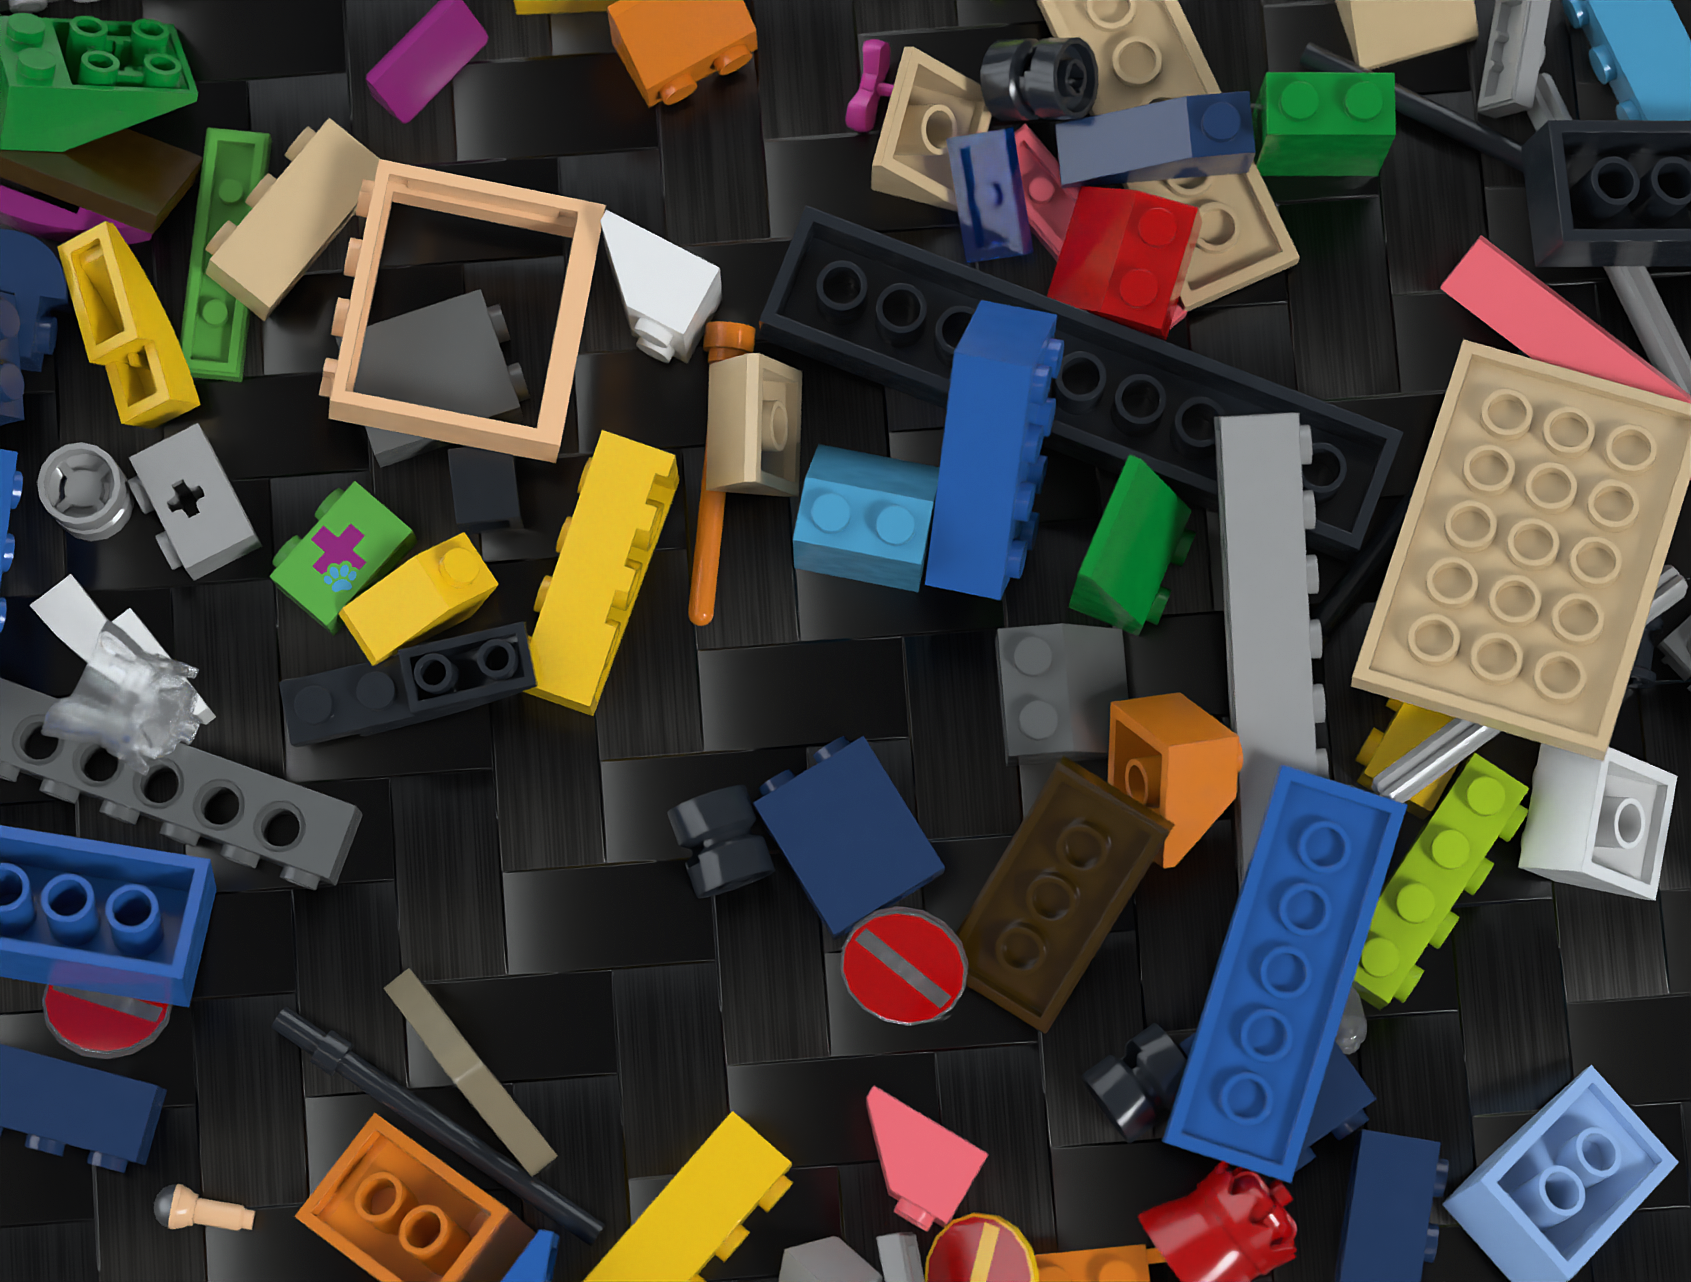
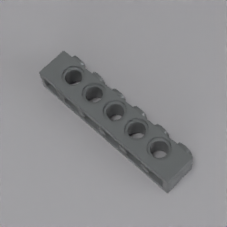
M0 678V778L16 782L19 772L43 780L39 791L63 801L75 804L79 794L102 802L99 810L100 813L124 823L136 825L140 815L162 823L159 834L174 841L196 847L197 841L201 837L223 845L219 856L235 863L256 869L260 858L282 866L279 877L296 885L316 890L319 880L336 886L363 816L357 806ZM44 729L56 730L59 742L55 752L46 759H32L29 753V744L32 737ZM101 751H115L119 759L118 769L115 774L105 781L91 780L88 772L91 759ZM162 772L176 773L179 779V788L176 795L164 803L151 802L148 796V787L151 780ZM224 793L236 795L239 799V811L236 817L231 822L223 825L210 823L208 807L211 801L216 796ZM281 815L297 817L300 823V831L297 838L287 846L278 847L271 845L267 836L271 822Z

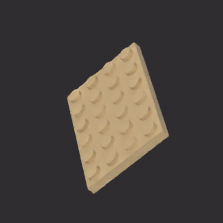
M1463 340L1352 676L1351 686L1604 761L1691 478V404Z

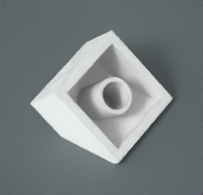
M606 210L600 220L606 253L631 333L639 338L636 346L660 361L669 363L672 356L688 364L705 332V324L711 321L723 299L720 268Z
M1541 743L1537 766L1532 776L1533 789L1526 828L1521 837V855L1518 867L1556 882L1644 900H1656L1677 776L1610 747L1607 749L1604 761Z

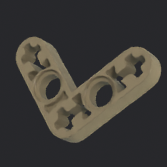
M408 968L384 987L387 994L440 1065L528 1173L534 1176L554 1160L557 1154L477 1056L412 970Z

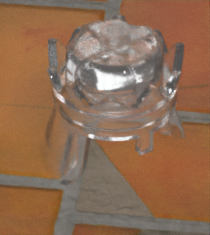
M106 621L99 632L93 653L72 696L55 701L47 712L42 733L44 736L69 741L98 744L107 748L109 754L118 757L139 773L147 776L150 768L140 756H146L154 760L162 759L175 750L179 741L190 744L198 731L201 721L191 717L198 702V694L188 682L181 678H195L199 670L187 663L167 658L159 653L153 655L143 650L120 627L111 621Z

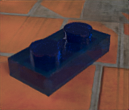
M1014 128L946 138L966 262L970 263L1032 253V239Z

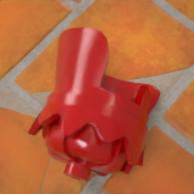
M1221 1161L1207 1178L1197 1184L1198 1189L1190 1195L1138 1214V1218L1155 1246L1182 1282H1251L1261 1273L1265 1275L1273 1268L1296 1258L1294 1253L1297 1249L1293 1244L1295 1243L1294 1237L1297 1232V1226L1291 1215L1284 1208L1285 1205L1293 1200V1197L1279 1179L1274 1180L1268 1185L1257 1172L1243 1167L1233 1171L1229 1166L1230 1163Z

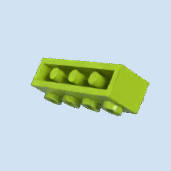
M1476 753L1464 763L1381 889L1350 991L1379 1010L1389 1004L1393 997L1402 1003L1407 999L1424 972L1415 963L1427 944L1429 943L1439 949L1458 921L1459 916L1451 912L1450 909L1461 892L1465 890L1473 896L1491 871L1494 863L1485 858L1495 840L1499 836L1506 842H1509L1528 814L1529 810L1520 805V802L1530 788Z

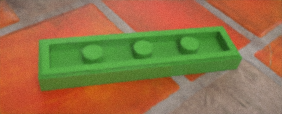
M207 128L180 338V347L192 377L242 382L251 310L205 274L209 260L213 256L205 249L228 220L238 226L253 209L245 201L258 183L268 174L272 144L270 134Z

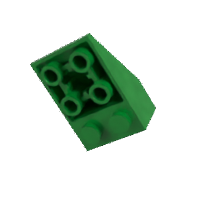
M29 13L0 16V150L63 152L197 101L198 91L174 24L162 23L154 19H139L135 22L103 21L91 16H78L73 19L39 18Z

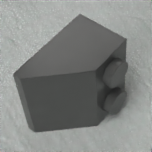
M1072 624L998 629L995 648L1006 767L1058 763L1062 756L1067 757L1071 761L1109 758L1111 702L1129 699L1122 629Z

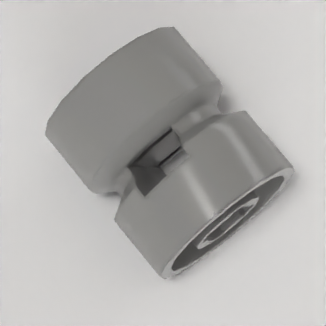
M82 442L64 445L51 453L41 466L37 481L39 498L58 524L75 538L88 541L107 539L119 532L131 517L134 495L128 484V479L114 459L98 446Z

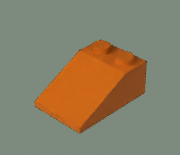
M376 1113L371 1116L294 1216L379 1282H501L536 1236V1233L509 1209Z

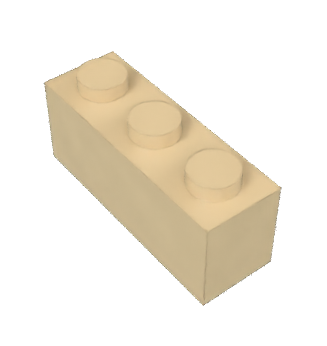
M330 118L317 133L309 126L303 130L285 154L292 161L278 179L268 173L245 201L253 209L238 226L228 220L205 249L213 255L209 260L205 274L263 321L269 317L356 213L363 179L375 181L380 158Z

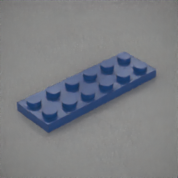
M1285 765L1279 766L1162 1142L1291 1183L1406 811V804Z

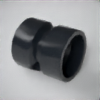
M1080 37L1045 38L1039 41L1036 39L997 40L988 48L983 58L980 73L981 92L986 107L999 120H1034L1040 117L1044 120L1080 119L1091 111L1097 98L1099 70L1096 57L1089 44Z
M745 785L726 787L701 795L667 812L678 845L681 848L691 850L692 856L685 865L698 899L719 895L746 886L776 871L764 837L753 834L751 831V827L758 819Z
M1154 1022L1125 1044V1056L1120 1059L1109 1055L1080 1077L1104 1115L1123 1139L1130 1144L1159 1123V1110L1166 1108L1172 1111L1187 1060L1163 1029Z

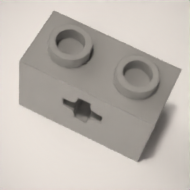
M198 423L129 457L137 476L127 480L144 514L156 510L166 531L155 537L173 570L183 565L192 579L196 580L262 547L207 436ZM191 492L198 500L197 508L200 513L189 518L182 510L184 504L181 497Z

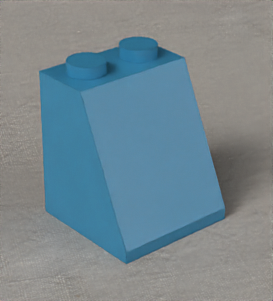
M818 444L805 477L793 537L794 568L919 592L934 515L940 467Z

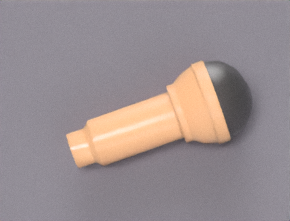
M182 1184L169 1185L163 1188L154 1202L156 1219L161 1225L168 1227V1229L175 1230L188 1225L193 1226V1223L236 1231L241 1228L252 1230L254 1210L245 1209L243 1205L199 1198V1194H195L191 1189Z

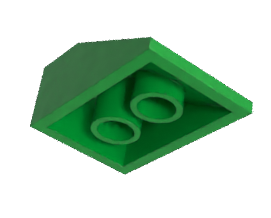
M1130 454L1078 573L1068 606L1071 609L1138 637L1145 620L1155 625L1158 624L1172 591L1161 586V582L1170 563L1182 568L1196 535V532L1185 528L1192 510L1140 458Z

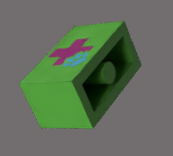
M356 481L345 492L341 488H337L322 502L315 513V517L319 520L318 523L303 539L296 535L279 550L272 562L276 569L270 575L278 589L333 636L345 624L338 614L340 610L388 576L418 543L413 530Z

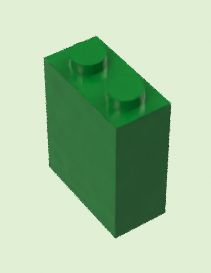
M1266 72L1252 113L1256 151L1253 160L1260 175L1378 176L1396 136L1395 73Z

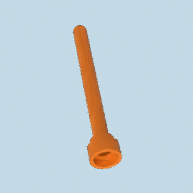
M707 322L705 324L703 350L709 352L708 363L712 364L747 353H753L756 329L752 326L735 322ZM707 436L688 609L690 621L698 626L710 623L714 614L726 492L706 490Z

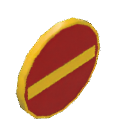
M972 1213L952 1220L936 1236L926 1258L925 1282H1039V1271L1033 1249L1019 1228L1001 1216Z

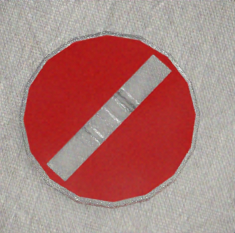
M896 906L876 910L854 925L842 946L840 971L847 991L863 1010L885 1022L911 1026L935 1021L954 1008L965 990L969 963L961 940L944 921L924 910Z
M48 984L45 986L42 997L46 1026L58 1042L81 1056L102 1059L131 1055L154 1042L167 1026L173 1006L172 1004Z

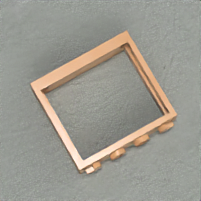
M379 159L375 181L363 179L358 197L356 216L367 218L363 240L350 238L343 275L355 277L351 299L338 297L331 335L343 337L338 360L326 358L319 396L330 398L328 419L556 463L602 228L600 220L604 215L606 205ZM392 202L572 238L536 428L354 392Z

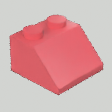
M874 1086L867 1097L866 1108L888 1195L899 1201L893 1212L926 1232L933 1222L945 1228L988 1154Z

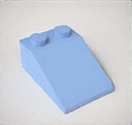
M1591 1065L1583 1070L1479 1165L1442 1205L1511 1282H1567L1679 1162Z

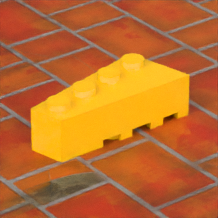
M604 430L601 431L593 458L589 457L580 478L577 490L580 497L573 517L567 516L557 541L556 552L560 553L553 577L549 575L544 577L536 597L534 611L540 613L533 636L528 635L538 686L523 692L594 716L679 484L675 455Z

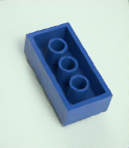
M981 300L954 352L925 585L1001 600L1010 577L1021 578L1027 550H1033L1039 529L1040 513L1032 512L1035 493L1041 494L1048 465V456L1039 454L1043 436H1049L1053 425L1056 399L1048 397L1051 378L1057 379L1064 352V340L1054 338L1057 321L1056 314Z
M0 825V977L189 1007L217 890L211 860Z

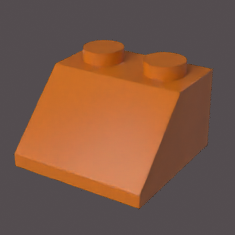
M619 0L607 7L613 46L648 107L662 100L666 105L684 99L695 91L698 86L697 81L715 71H718L720 75H726L741 68L752 58L750 52L757 49V31L743 0Z
M1180 692L1111 702L1108 783L1175 824L1153 859L1162 868L1175 867L1236 798L1237 773L1241 771L1243 766V751L1239 736Z

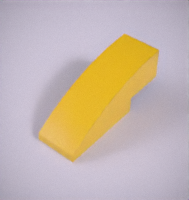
M104 221L58 246V252L89 362L105 365L121 424L154 429L201 405L188 364L173 327L155 290L114 223Z

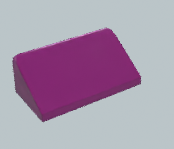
M440 0L366 75V81L372 97L400 123L406 124L410 122L487 43L486 31L463 0Z

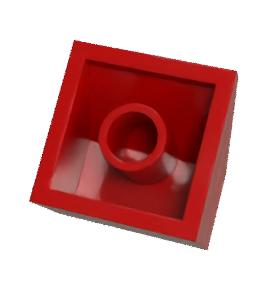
M1081 186L1047 297L1166 341L1202 225L1199 207L1138 190Z

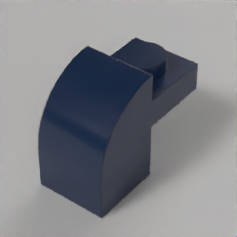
M0 229V292L15 295L16 310L20 319L18 338L21 369L41 372L44 354L51 355L53 353L57 338V319L50 316L51 311L76 314L63 266L54 253L37 238L20 231Z

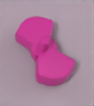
M873 39L866 40L863 44L864 74L862 75L859 90L850 101L846 114V125L857 132H869L873 129L880 96L891 97L894 85L883 83L890 66V46L887 42Z

